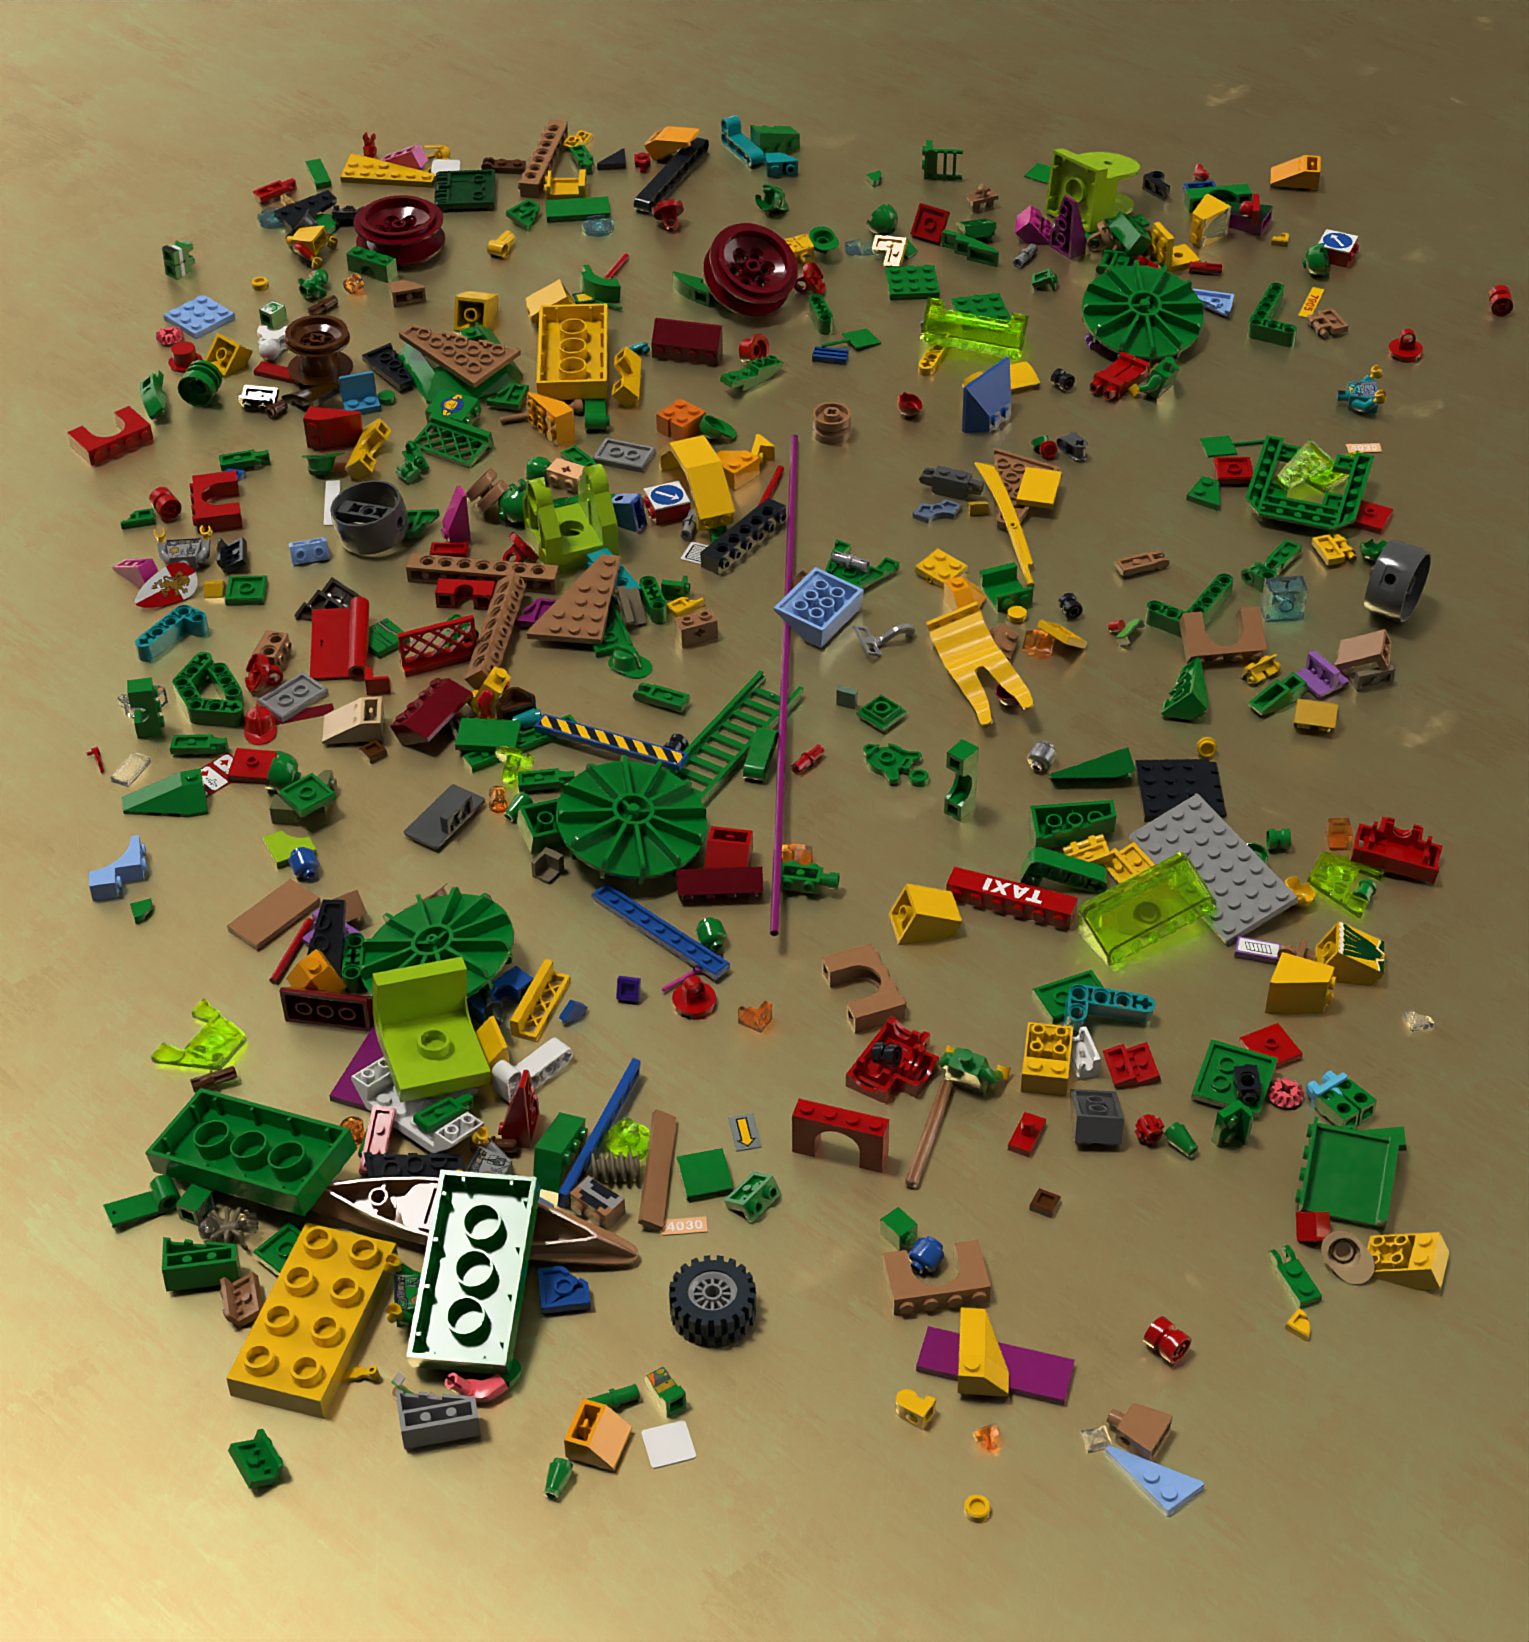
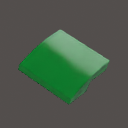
M723 1148L676 1157L686 1200L733 1191Z

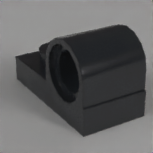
M1153 171L1143 176L1142 189L1164 202L1168 201L1170 185L1164 183V173Z

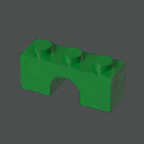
M355 246L346 253L348 271L362 275L371 268L375 279L386 283L391 282L398 276L396 258L370 251L360 246Z
M152 677L127 680V694L130 707L143 708L142 710L134 711V725L137 738L162 736V727H165L164 716L159 714V712H162L161 701L156 700V697H159L157 685H153Z

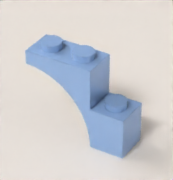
M139 836L131 837L128 849L117 861L104 868L89 871V888L93 901L119 898L118 889H122V882L144 879L147 863L146 858H143V856L147 854L145 843L141 844Z

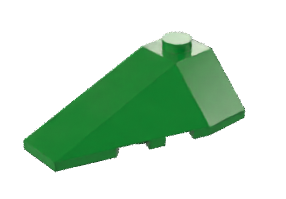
M1127 747L1048 775L1049 778L1120 777L1122 780L1131 777V772L1136 771Z
M201 768L178 772L123 796V813L137 815L161 813L162 816L180 814L181 817L208 814Z

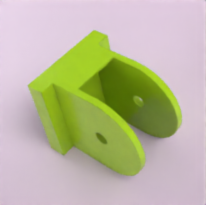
M1064 148L1053 150L1045 212L1058 217L1063 197L1068 195L1078 202L1084 231L1088 233L1098 231L1097 223L1101 220L1114 218L1120 211L1124 214H1129L1133 211V200L1124 194L1118 193L1117 186L1119 180L1132 178L1139 174V163L1129 157L1109 152H1088L1077 155Z

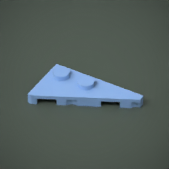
M1193 289L1199 300L1203 302L1204 307L1230 317L1235 294Z
M1111 1445L1105 1448L1104 1455L1166 1516H1169L1204 1490L1205 1484L1201 1480Z

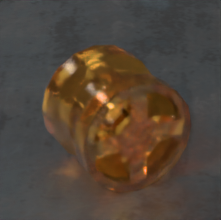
M354 273L350 278L343 281V286L349 294H355L364 287V281L360 275Z
M355 1116L345 1118L340 1126L351 1130L356 1146L361 1144L365 1134L362 1119Z

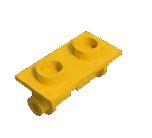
M1277 653L1270 657L1268 655L1264 656L1257 664L1251 663L1244 668L1245 672L1240 678L1247 677V682L1255 685L1266 679V676L1270 677L1278 673L1281 665L1274 660Z

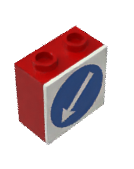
M1326 229L1318 243H1325L1323 248H1327L1330 264L1347 268L1350 262H1353L1354 256L1359 250V244H1357L1358 236Z
M679 481L644 488L643 506L644 509L647 508L649 518L653 519L656 526L687 518L691 504Z

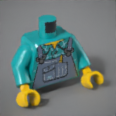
M1374 365L1371 368L1372 374H1368L1362 380L1350 381L1347 391L1338 390L1337 401H1347V408L1350 411L1377 414L1378 403L1383 404L1386 400L1385 391H1378L1376 380H1373L1374 378L1380 379L1383 376L1380 366Z

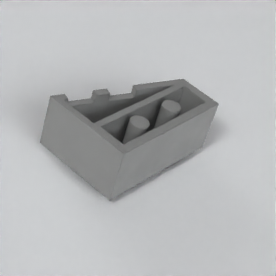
M395 1389L404 1449L481 1435L475 1396L453 1394L431 1396L427 1392L419 1391V1394L404 1393L403 1390Z

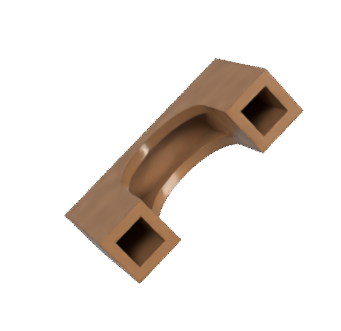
M1259 606L1239 609L1236 614L1239 641L1230 646L1218 645L1210 640L1205 631L1202 612L1183 613L1179 624L1186 663H1190L1197 657L1201 659V664L1205 662L1221 663L1224 660L1237 662L1245 658H1250L1251 660L1262 658L1267 651Z
M872 944L822 957V974L830 987L851 981H866L878 988V991L869 997L847 1003V1020L854 1033L885 1025L891 1016L898 1019V1021L905 1019L906 999L904 996H900L897 983L891 980L887 966H883L881 956L878 951L874 950Z
M979 1241L954 1243L953 1258L958 1276L950 1283L940 1286L925 1284L915 1277L911 1269L907 1250L883 1253L882 1269L893 1314L906 1315L912 1312L933 1311L940 1308H955L961 1305L989 1302L991 1284Z

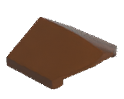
M520 687L507 689L496 703L497 720H513V716L533 708L536 710L535 695Z

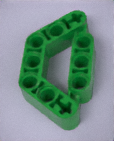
M208 652L197 653L172 681L176 700L192 724L241 727L244 725L245 715L240 685L225 663H214L211 654ZM211 679L213 687L222 700L202 698L198 691Z

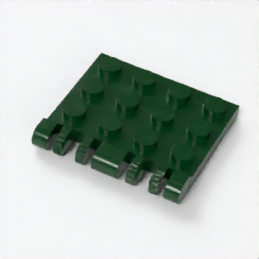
M495 169L439 171L436 173L434 204L442 212L446 209L472 210L475 208H494Z

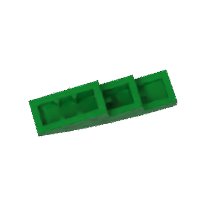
M943 230L941 247L954 249L955 254L967 256L969 261L998 267L999 251L974 238L953 231Z

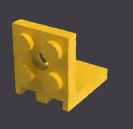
M1160 222L1153 223L1150 258H1155L1163 266H1168L1167 272L1188 269L1190 261H1201L1186 244L1174 246V237Z

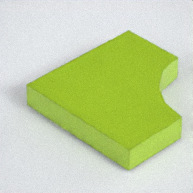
M282 830L263 836V842L277 868L288 865L291 852L299 847L309 848L317 855L316 848L310 837L295 838L286 835Z

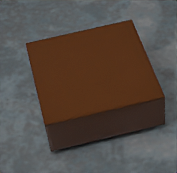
M377 740L359 748L360 754L370 764L388 755L387 750Z
M1039 1188L1030 1203L1029 1210L1052 1218L1061 1201V1196Z

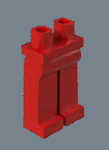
M1122 351L1119 354V359L1104 371L1101 370L1099 373L1096 372L1094 374L1093 381L1090 383V392H1100L1108 400L1112 398L1119 400L1122 395L1129 392V387L1134 384L1139 385L1149 378L1150 363Z

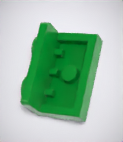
M258 1429L253 1440L230 1444L228 1452L249 1489L277 1483L283 1470V1460L278 1456L271 1439L266 1435L264 1429Z

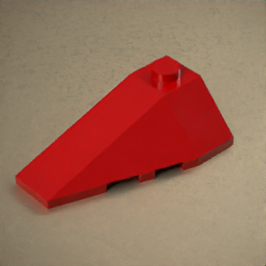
M525 1069L507 1109L504 1122L499 1124L498 1135L502 1136V1139L517 1140L518 1148L530 1149L540 1112L538 1097L534 1095L535 1088L532 1087L529 1070Z

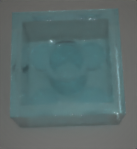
M1303 576L1265 578L1260 607L1265 623L1303 620L1308 593Z

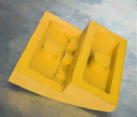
M1027 361L1010 364L1011 393L1039 387L1040 381Z
M1132 842L1120 851L1116 848L1109 851L1112 860L1101 864L1121 887L1137 884L1159 873L1158 867L1135 842Z

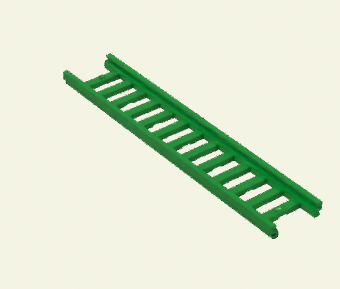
M759 670L683 751L688 753V760L680 771L666 769L676 776L679 775L705 786L706 788L703 791L692 787L702 804L745 759L755 732L729 721L735 718L742 722H747L754 727L770 730L779 721V708L775 710L750 700L754 695L780 706L779 695L761 689V686L766 682L763 671ZM799 686L788 698L787 712L802 696L803 687ZM742 707H746L770 718L764 721L739 710ZM723 729L749 741L743 744L718 732ZM710 741H714L721 745H726L738 751V753L734 756L707 744ZM702 752L728 764L723 768L699 758L697 755ZM692 764L701 769H706L717 776L711 779L686 769V767Z

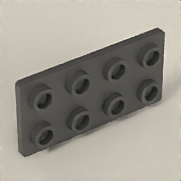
M452 784L403 831L404 836L437 850L485 803V798Z

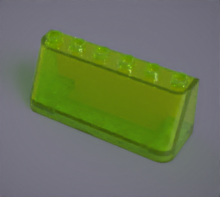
M928 297L920 336L924 343L938 344L942 347H954L959 350H970L979 354L986 353L995 357H1010L1011 360L1021 357L1029 316L1012 313L1010 321L952 311L943 309L945 300Z
M1179 852L1083 903L1078 910L1079 935L1105 964L1110 967L1115 963L1121 962L1124 958L1140 952L1152 943H1157L1165 936L1175 933L1178 929L1192 924L1204 915L1212 913L1216 910V899L1190 858L1185 853Z

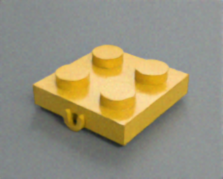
M937 548L915 566L914 572L924 577L927 583H934L944 589V581L963 575L967 571V565Z

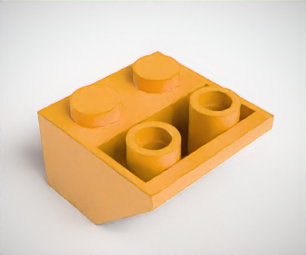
M582 1398L564 1438L565 1457L614 1471L632 1426L607 1405Z

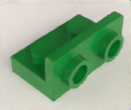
M1237 1100L1218 1111L1211 1141L1217 1147L1225 1142L1229 1143L1235 1137L1243 1145L1248 1143L1254 1119L1251 1109L1240 1100Z
M753 1171L724 1199L727 1208L744 1212L747 1221L753 1223L781 1195V1192L773 1175Z

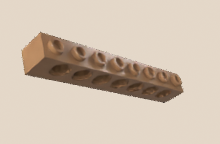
M549 120L547 126H545L544 133L541 134V139L537 142V147L533 151V156L530 157L529 164L526 165L525 172L522 173V178L518 181V190H520L521 197H540L545 184V176H548V170L552 171L563 148L562 143L568 137V121Z
M411 553L406 566L408 582L437 584L440 578L495 581L496 586L497 581L515 572L526 584L524 592L555 594L560 581L558 565Z
M515 572L497 581L464 679L474 690L481 688L494 667L500 668L526 588L523 579Z

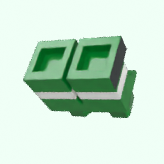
M176 240L174 245L162 247L167 276L178 280L191 272V266L195 264L194 257L189 255V252L193 250L192 243L188 241L181 243Z

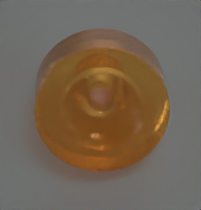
M997 1423L973 1431L976 1442L984 1441L987 1449L997 1446L994 1437L1000 1434Z

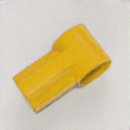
M506 230L496 241L490 240L487 246L488 254L506 257L508 248L516 241L515 236L511 231Z

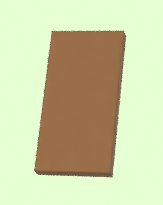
M289 879L228 924L227 929L255 950H259L321 903L320 898L297 882Z

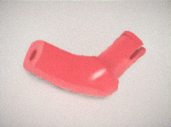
M456 1373L448 1375L454 1382L447 1378L445 1379L446 1388L455 1391L458 1395L475 1396L476 1403L490 1402L508 1389L507 1384L499 1373L484 1381L475 1379L465 1380Z

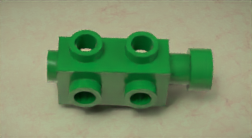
M790 860L787 863L781 862L780 889L820 894L821 886L838 890L840 873H823V867H819L815 863L801 865L794 860Z

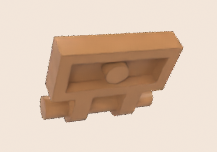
M1333 308L1317 311V316L1310 314L1306 317L1308 324L1315 328V332L1323 338L1328 336V331L1333 335L1348 331L1349 325Z

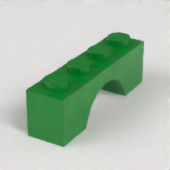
M1248 184L1185 189L1184 205L1189 213H1193L1206 194H1210L1220 201L1243 203L1244 201H1252V192Z
M963 739L947 751L946 768L955 772V780L944 800V814L959 822L975 810L979 748Z

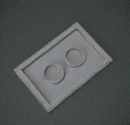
M605 438L593 459L597 464L643 473L655 454V448Z
M301 672L259 698L257 703L260 706L267 707L275 718L284 723L329 693L326 687L304 672Z

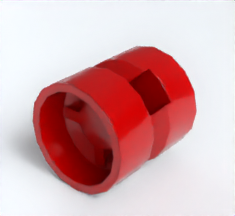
M1497 285L1489 291L1488 297L1493 314L1497 316L1508 315L1513 310L1510 289L1505 285Z
M158 487L149 496V503L163 519L172 520L180 514L182 509L181 503L168 488Z
M1161 1316L1149 1326L1143 1340L1153 1350H1160L1159 1353L1170 1364H1174L1186 1354L1192 1340L1183 1331L1175 1330V1325L1166 1317Z

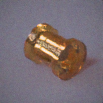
M496 785L489 789V797L491 798L489 808L491 811L501 813L507 809L508 805L505 800L507 790L505 787Z

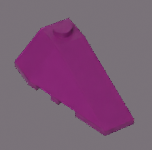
M1065 195L1059 207L1060 213L1054 220L1055 226L1050 231L1049 246L1072 260L1085 254L1086 236L1078 202Z

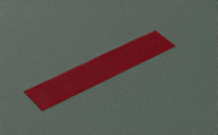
M333 704L306 708L284 723L276 718V725L324 716L334 711Z

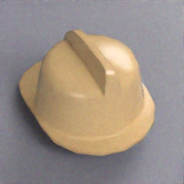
M1342 1230L1334 1231L1326 1236L1322 1242L1321 1253L1323 1259L1333 1271L1350 1284H1362L1368 1281L1373 1275L1375 1264L1372 1255L1354 1235Z

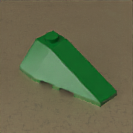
M1197 657L1182 667L1175 680L1177 684L1169 691L1170 699L1164 700L1162 704V716L1192 720L1197 716H1203L1207 712L1209 699L1201 659Z

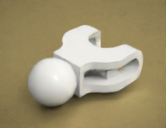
M260 325L258 327L257 335L260 337L258 352L264 360H275L282 350L287 349L284 338L288 326H284L277 331L267 329L268 326Z

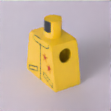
M807 233L784 239L792 249L797 265H805L808 262L814 261V245Z

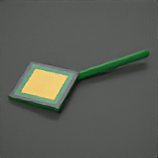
M584 292L572 294L576 304L606 303L598 301ZM607 303L608 307L622 310L621 306Z

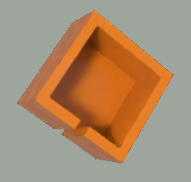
M678 399L656 414L657 432L667 437L671 436V439L674 441L695 437L701 433L699 424L703 416L706 415V411L682 399Z

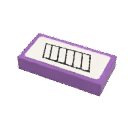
M1238 936L1234 957L1278 964L1277 952L1282 944Z

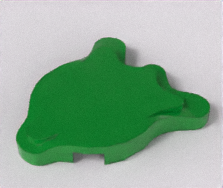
M888 743V747L880 748L879 744H866L863 747V754L866 757L868 768L872 772L886 777L890 784H897L900 772L910 773L911 765L922 760L920 752L906 751L895 744Z

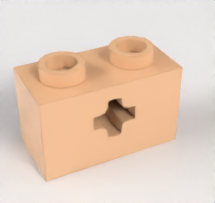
M557 458L546 469L547 484L578 494V483L585 466Z

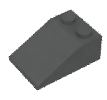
M1070 1089L1074 1141L1082 1145H1090L1092 1143H1101L1104 1146L1121 1145L1124 1117L1117 1092Z

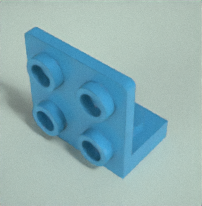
M373 371L339 377L344 410L359 411L361 415L381 411Z

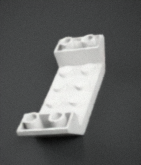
M384 1057L351 1076V1080L368 1110H372V1105L396 1108L397 1112L393 1127L431 1153L451 1148L476 1132L479 1127H484V1122L466 1112L452 1122L427 1134L413 1122V1115L433 1105V1103L426 1098L400 1103Z

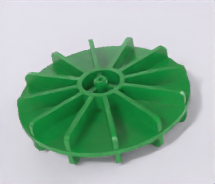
M1134 260L1132 266L1106 267L1103 274L1088 284L1082 300V322L1085 323L1089 332L1093 335V342L1095 344L1101 343L1108 349L1118 353L1117 359H1119V354L1124 351L1136 358L1145 359L1146 362L1151 364L1152 360L1163 359L1167 356H1172L1176 359L1180 357L1181 352L1197 341L1204 322V304L1191 288L1192 282L1190 280L1184 282L1179 277L1167 272L1168 266L1164 265L1161 270L1149 266H1140L1139 261Z
M621 755L620 761L603 763L596 766L593 763H588L583 772L575 776L570 782L565 783L557 803L556 827L565 845L569 848L570 857L573 860L580 859L585 864L600 871V878L605 879L607 874L621 878L637 879V884L642 885L644 879L667 874L673 877L676 876L677 870L684 867L699 854L707 831L706 807L692 789V782L689 779L683 781L673 773L662 769L663 762L658 761L654 766L642 762L627 761L626 755Z
M452 887L449 895L438 896L424 901L420 894L416 895L418 903L404 909L395 916L385 913L383 915L385 924L372 938L364 939L362 943L364 959L363 965L360 967V974L365 988L372 997L373 973L457 957L463 958L467 968L466 995L469 997L482 988L491 991L494 988L491 980L500 972L505 964L512 963L513 955L511 951L514 944V929L506 911L499 904L495 903L489 894L483 893L480 896L461 894L458 887Z

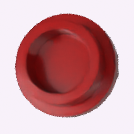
M1051 440L1044 441L1040 446V454L1047 459L1053 458L1058 450L1056 443Z

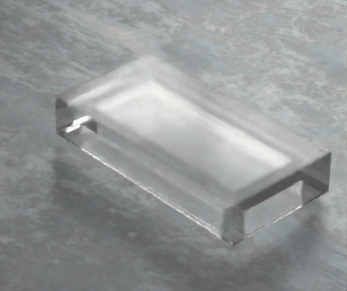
M133 752L111 775V782L129 788L151 764V758Z

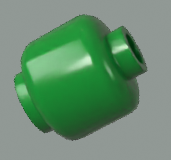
M712 917L701 920L695 930L699 943L711 949V951L722 948L723 943L727 939L721 921Z

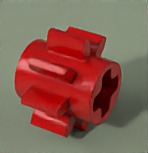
M1143 1115L1135 1124L1137 1128L1135 1133L1138 1139H1143L1145 1143H1155L1164 1134L1162 1128L1165 1126L1161 1118L1156 1119L1155 1115Z

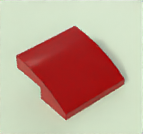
M1147 1042L1127 1049L1124 1044L1103 1050L1115 1087H1136L1161 1081Z

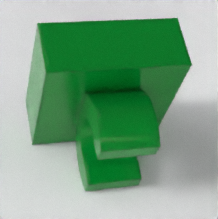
M404 459L405 463L401 467L397 466L396 474L409 484L421 471L412 462Z

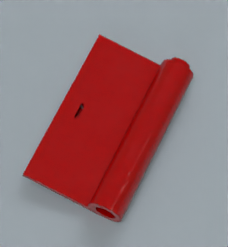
M361 596L353 598L350 602V608L312 610L310 677L315 681L365 677V667H368L370 604L366 598Z

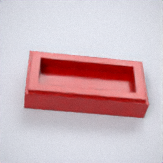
M432 542L429 555L467 558L469 543Z

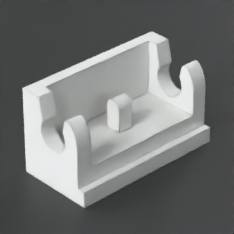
M1080 1027L1079 1035L1077 1037L1072 1036L1070 1065L1077 1080L1099 1076L1101 1061L1087 1027Z

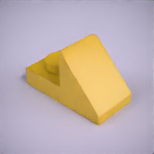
M756 434L751 453L759 457V464L763 463V460L774 461V445L760 434Z

